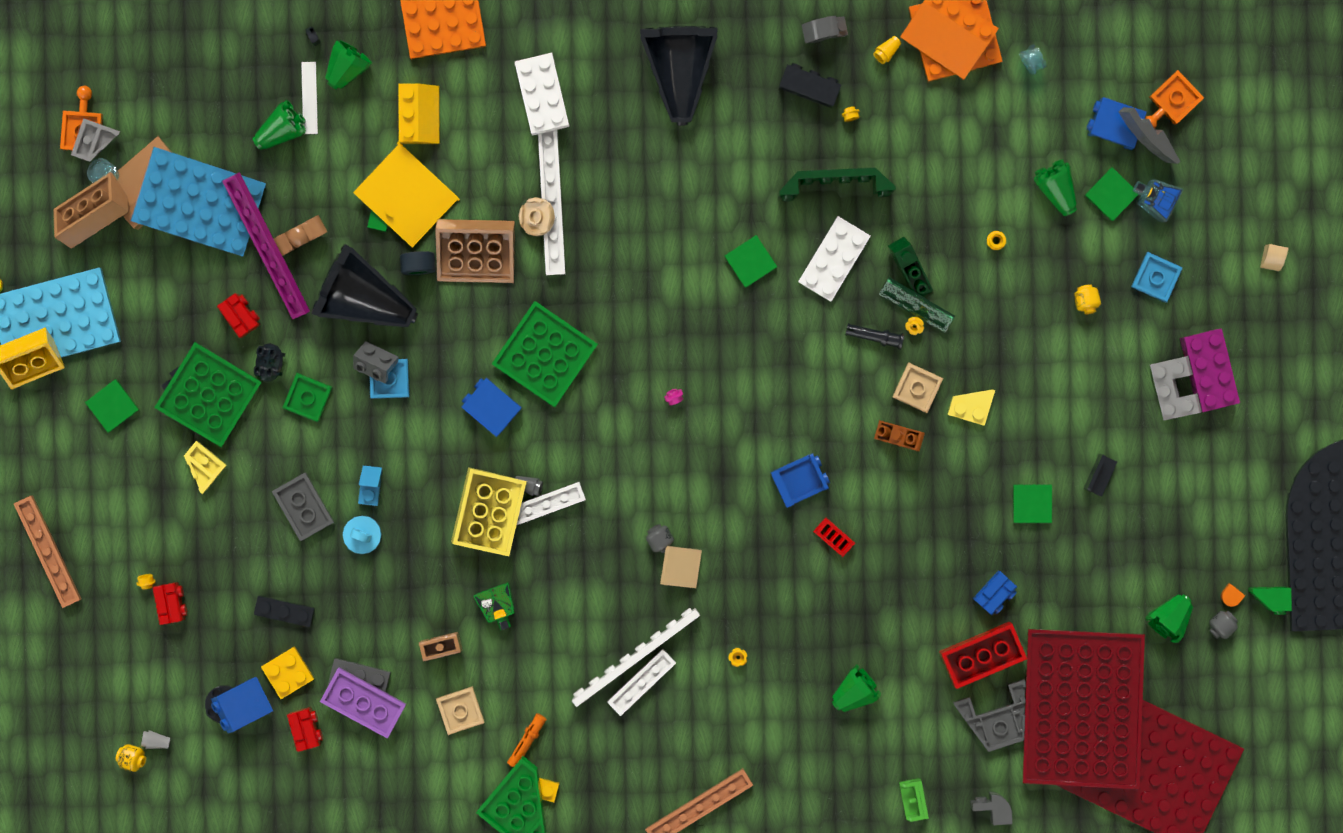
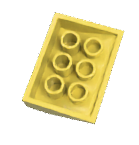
M468 467L451 540L452 544L509 556L527 481Z

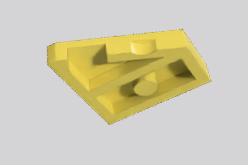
M995 390L953 396L947 415L985 426Z
M198 441L184 455L202 494L205 493L227 466Z

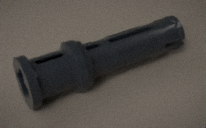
M848 323L847 329L854 331L846 330L845 333L846 336L849 335L880 342V345L884 347L889 345L897 347L898 350L902 348L905 335L904 333H901V335L891 333L887 329L882 332Z

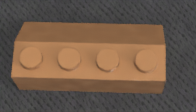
M113 173L106 174L54 208V235L56 239L73 248L129 212L128 197Z

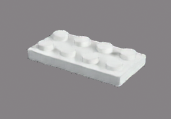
M552 53L515 61L532 136L569 127Z
M838 216L798 282L831 302L869 240L870 235Z

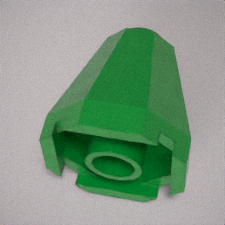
M337 40L332 48L325 76L328 80L327 84L336 90L337 88L343 89L372 64V61L365 54L358 53L356 51L358 49L342 40Z
M1184 594L1182 596L1176 595L1149 612L1145 620H1150L1148 625L1161 637L1166 639L1169 636L1171 637L1170 642H1180L1184 637L1193 610L1192 601Z
M857 664L850 669L832 696V703L837 710L846 712L874 703L881 696L880 691L876 692L874 689L877 687L874 680L863 668L858 670L860 666Z

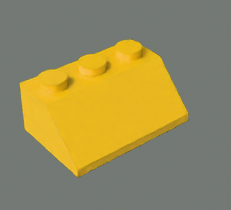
M399 84V142L401 144H440L439 86Z
M46 327L0 345V374L10 389L65 368L55 341Z

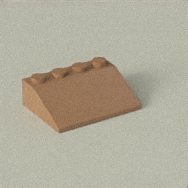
M159 136L114 174L128 197L129 212L123 217L137 230L144 225L130 220L153 147L172 152Z
M437 220V281L514 283L515 221Z

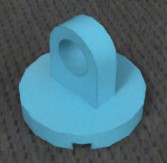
M363 515L348 521L343 531L344 543L348 549L359 554L370 553L376 549L382 536L378 523L371 517Z

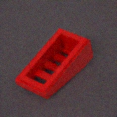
M826 517L813 531L842 557L855 544L853 540ZM828 524L830 527H829L828 530L822 535L820 532H821V531L824 529V527ZM834 529L836 532H835V533L833 534V536L828 540L826 537H827V536L831 533V531ZM840 534L842 537H841L840 540L834 545L832 542H833V541L837 538V536ZM846 539L848 541L846 545L841 550L838 549V547Z

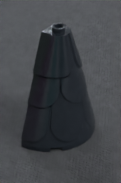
M669 26L657 29H640L641 40L651 63L650 67L660 88L659 93L671 122H677L678 126L688 125V122L692 121L703 91L702 85L709 68V61L718 37L717 27Z
M346 244L341 247V253L337 254L318 293V300L315 301L311 313L318 317L372 322L375 325L409 327L410 323L414 324L418 316L417 308L360 254Z

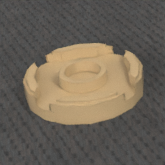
M536 197L528 199L525 205H522L520 208L519 222L521 227L524 228L527 234L532 236L545 235L550 231L555 219L552 205L546 199Z

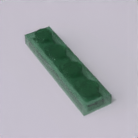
M890 277L879 292V295L944 333L955 318V315Z

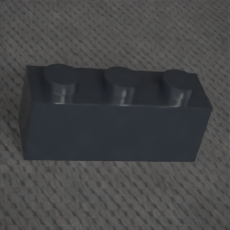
M794 63L791 65L787 64L779 89L833 108L841 87L837 79L832 77L825 79L820 77V73L810 70L807 72L802 70L803 67Z

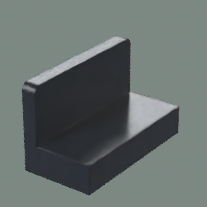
M1098 454L1083 489L1102 497L1117 461L1103 454Z

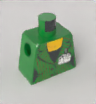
M509 582L474 595L488 623L497 620L500 630L511 627L508 616L514 614L515 609Z

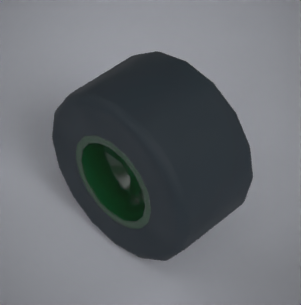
M418 251L400 255L402 274L421 275L436 271L435 254L433 252Z

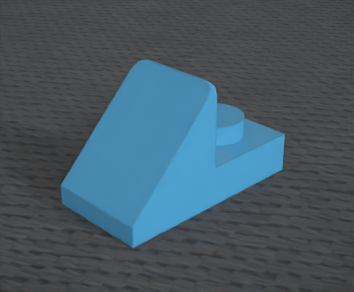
M363 465L359 481L358 504L378 506L382 476L381 467Z

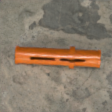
M536 713L529 727H526L524 730L525 734L507 761L510 766L514 767L521 757L526 755L535 738H538L539 731L547 720L541 714Z

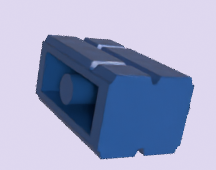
M998 570L973 599L990 615L993 613L998 614L1004 607L1002 603L1006 599H1012L1017 593L1015 591L1017 586Z

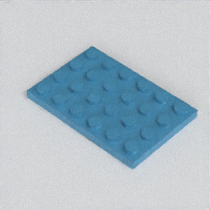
M153 147L130 221L239 256L244 255L250 236L222 182L236 173ZM242 176L259 208L266 183Z

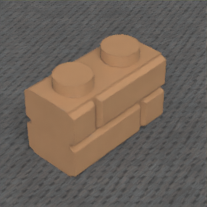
M458 632L419 642L423 662L462 651Z

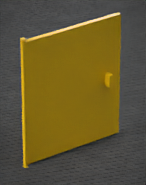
M398 141V145L353 193L413 248L437 220L460 199Z

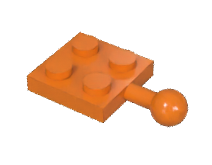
M1177 70L1149 97L1159 109L1152 116H1146L1145 119H1149L1155 129L1157 121L1165 114L1176 125L1204 97Z
M81 86L77 90V97L80 99L79 112L63 111L61 150L73 149L83 118L102 125L103 114L87 112L88 100L92 97V90L88 86Z

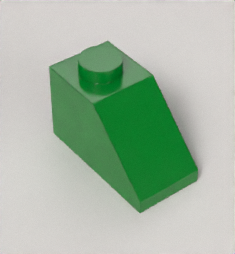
M1248 587V591L1267 610L1274 611V615H1285L1286 611H1292L1290 587Z

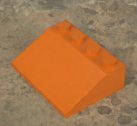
M924 0L900 38L964 80L999 28L957 0Z

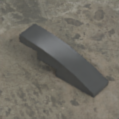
M1123 107L1118 111L1127 127L1149 151L1166 163L1178 164L1180 162L1163 130H1155L1150 120L1141 119L1135 108Z

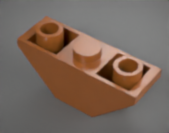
M879 420L874 439L920 451L925 433Z

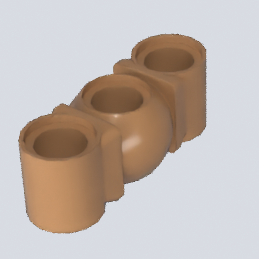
M319 215L277 236L274 238V241L283 256L328 231Z

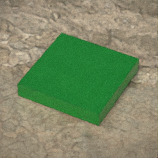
M1111 167L1085 196L1106 217L1114 221L1140 193Z
M757 235L724 256L745 288L777 268V265Z
M296 373L282 408L319 422L333 387Z
M117 379L113 380L85 402L108 433L140 410Z
M1013 484V523H1052V485Z

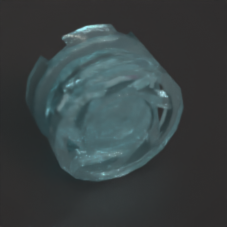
M1034 44L1029 46L1025 52L1021 51L1019 53L1023 64L1032 75L1036 74V70H1043L1047 67L1046 61L1042 58V53L1038 48L1034 49L1036 47Z
M100 158L94 160L89 165L87 176L94 183L110 172L118 179L119 172L114 164Z

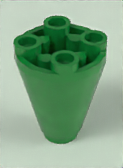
M288 100L281 102L255 133L253 142L258 149L263 150L264 148L268 149L303 136L306 132L304 126L306 120L302 114H297L294 111L292 104Z
M1063 159L1054 162L1053 166L1048 169L1041 168L1037 170L1034 182L1063 216H1067L1077 210V202L1071 167L1069 163H1064Z

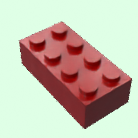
M1011 622L1004 623L939 651L951 682L956 689L1027 660Z

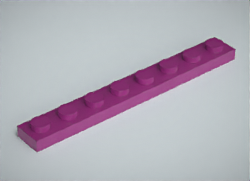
M240 172L223 180L222 182L292 319L310 312Z

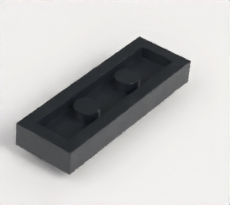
M258 596L254 615L311 627L315 608Z

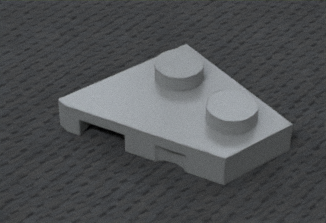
M83 118L71 155L90 162L119 135L120 131Z

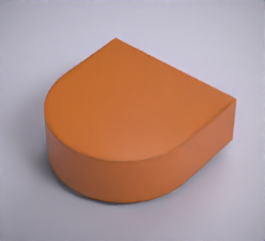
M1230 583L1221 593L1222 602L1230 607L1238 605L1245 597L1242 592Z

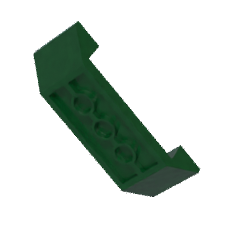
M877 168L797 171L779 191L778 198H782L783 202L794 201L799 195L798 182L801 185H812L813 181H820V184L824 185L831 184L835 180H839V184H846L857 179L858 183H867L872 179L873 194H878V197H889L896 190V186Z

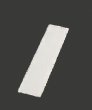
M302 62L303 117L306 120L304 124L306 128L305 134L318 133L316 62Z

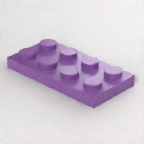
M340 667L337 669L320 700L324 705L387 739L406 706V703Z

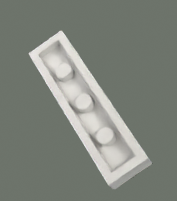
M580 482L522 502L517 525L586 500Z
M662 649L607 701L608 704L621 716L669 671L676 662Z

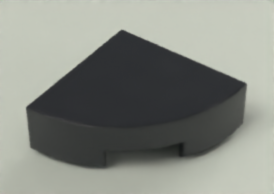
M310 26L305 29L314 46L320 44L321 41L314 28Z

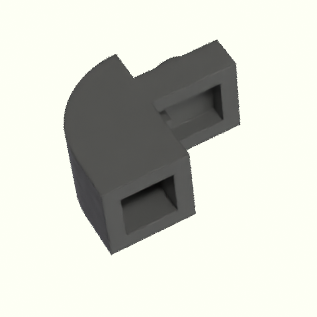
M829 16L802 24L805 43H816L829 38L845 37L848 35L844 16Z
M989 792V799L987 797H975V800H970L973 811L990 810V818L993 825L1012 824L1011 807L1002 795L996 792Z

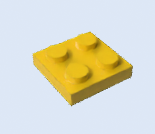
M295 646L261 666L280 699L314 680L313 675Z

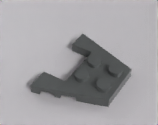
M1024 679L1007 684L1013 703L1004 707L975 715L970 697L953 702L956 709L988 752L1024 741L1026 687Z

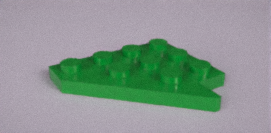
M522 756L476 811V814L500 833H546L538 767Z

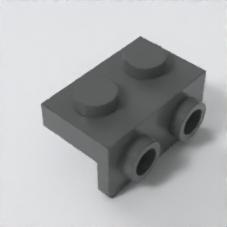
M365 342L353 355V368L377 381L386 383L388 381V374L398 363L399 357Z

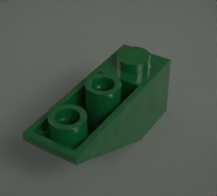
M902 237L888 245L899 270L916 300L932 292L931 284L911 243L905 237Z

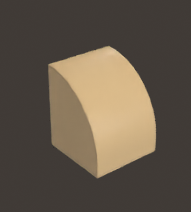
M1272 244L1265 245L1260 268L1280 271L1285 263L1288 248Z

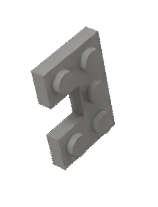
M1188 356L1150 365L1163 420L1202 412L1198 393L1179 397L1175 379L1193 375Z

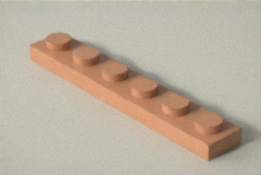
M33 495L14 503L62 608L81 600Z
M742 768L645 828L647 833H677L752 787L753 783Z

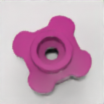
M682 389L668 391L667 395L664 396L665 401L669 405L681 402L683 400Z

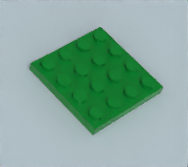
M534 301L492 362V365L553 407H556L598 344Z
M194 342L154 408L222 447L262 381Z

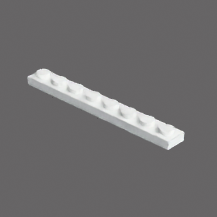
M554 130L538 134L542 199H546L552 205L555 215L552 228L544 235L546 275L565 274L558 131Z
M689 608L681 614V619L677 622L674 619L666 625L667 629L662 633L657 631L650 637L652 639L647 644L643 642L635 648L636 652L631 656L629 654L623 656L619 660L621 662L616 667L611 665L604 671L605 675L600 679L597 676L589 682L590 686L585 690L583 688L577 690L573 694L572 702L576 707L698 618L700 613L697 609L691 610Z

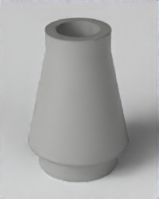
M150 730L149 732L144 731L141 746L145 747V749H168L170 737Z

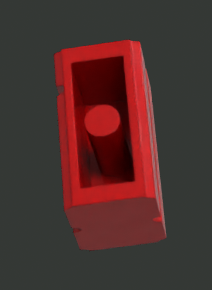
M235 293L220 303L217 308L238 337L243 338L260 326L258 322L260 317L254 310L250 311L247 307L249 302L243 294Z
M178 582L152 587L159 624L163 625L185 620L187 607L185 604H182L181 597H184L182 585L179 586Z
M308 707L287 714L297 752L321 745L323 735L321 729L317 730L316 722H318V716L316 711H312V708Z

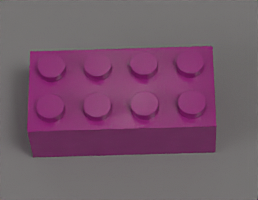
M1222 328L1180 338L1184 357H1189L1193 375L1189 376L1193 394L1198 393L1202 412L1239 404L1240 400Z

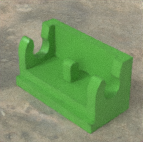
M920 778L899 782L906 820L912 822L929 819Z

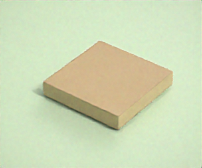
M908 363L892 398L928 413L943 378Z
M667 546L660 584L696 588L702 550Z
M473 686L436 698L448 735L485 723Z

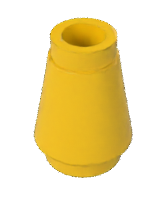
M893 36L875 48L874 57L882 64L889 62L901 45V41L896 36Z

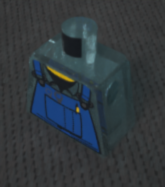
M1154 179L1150 180L1147 185L1138 181L1133 188V192L1141 195L1138 205L1162 223L1167 222L1183 189Z

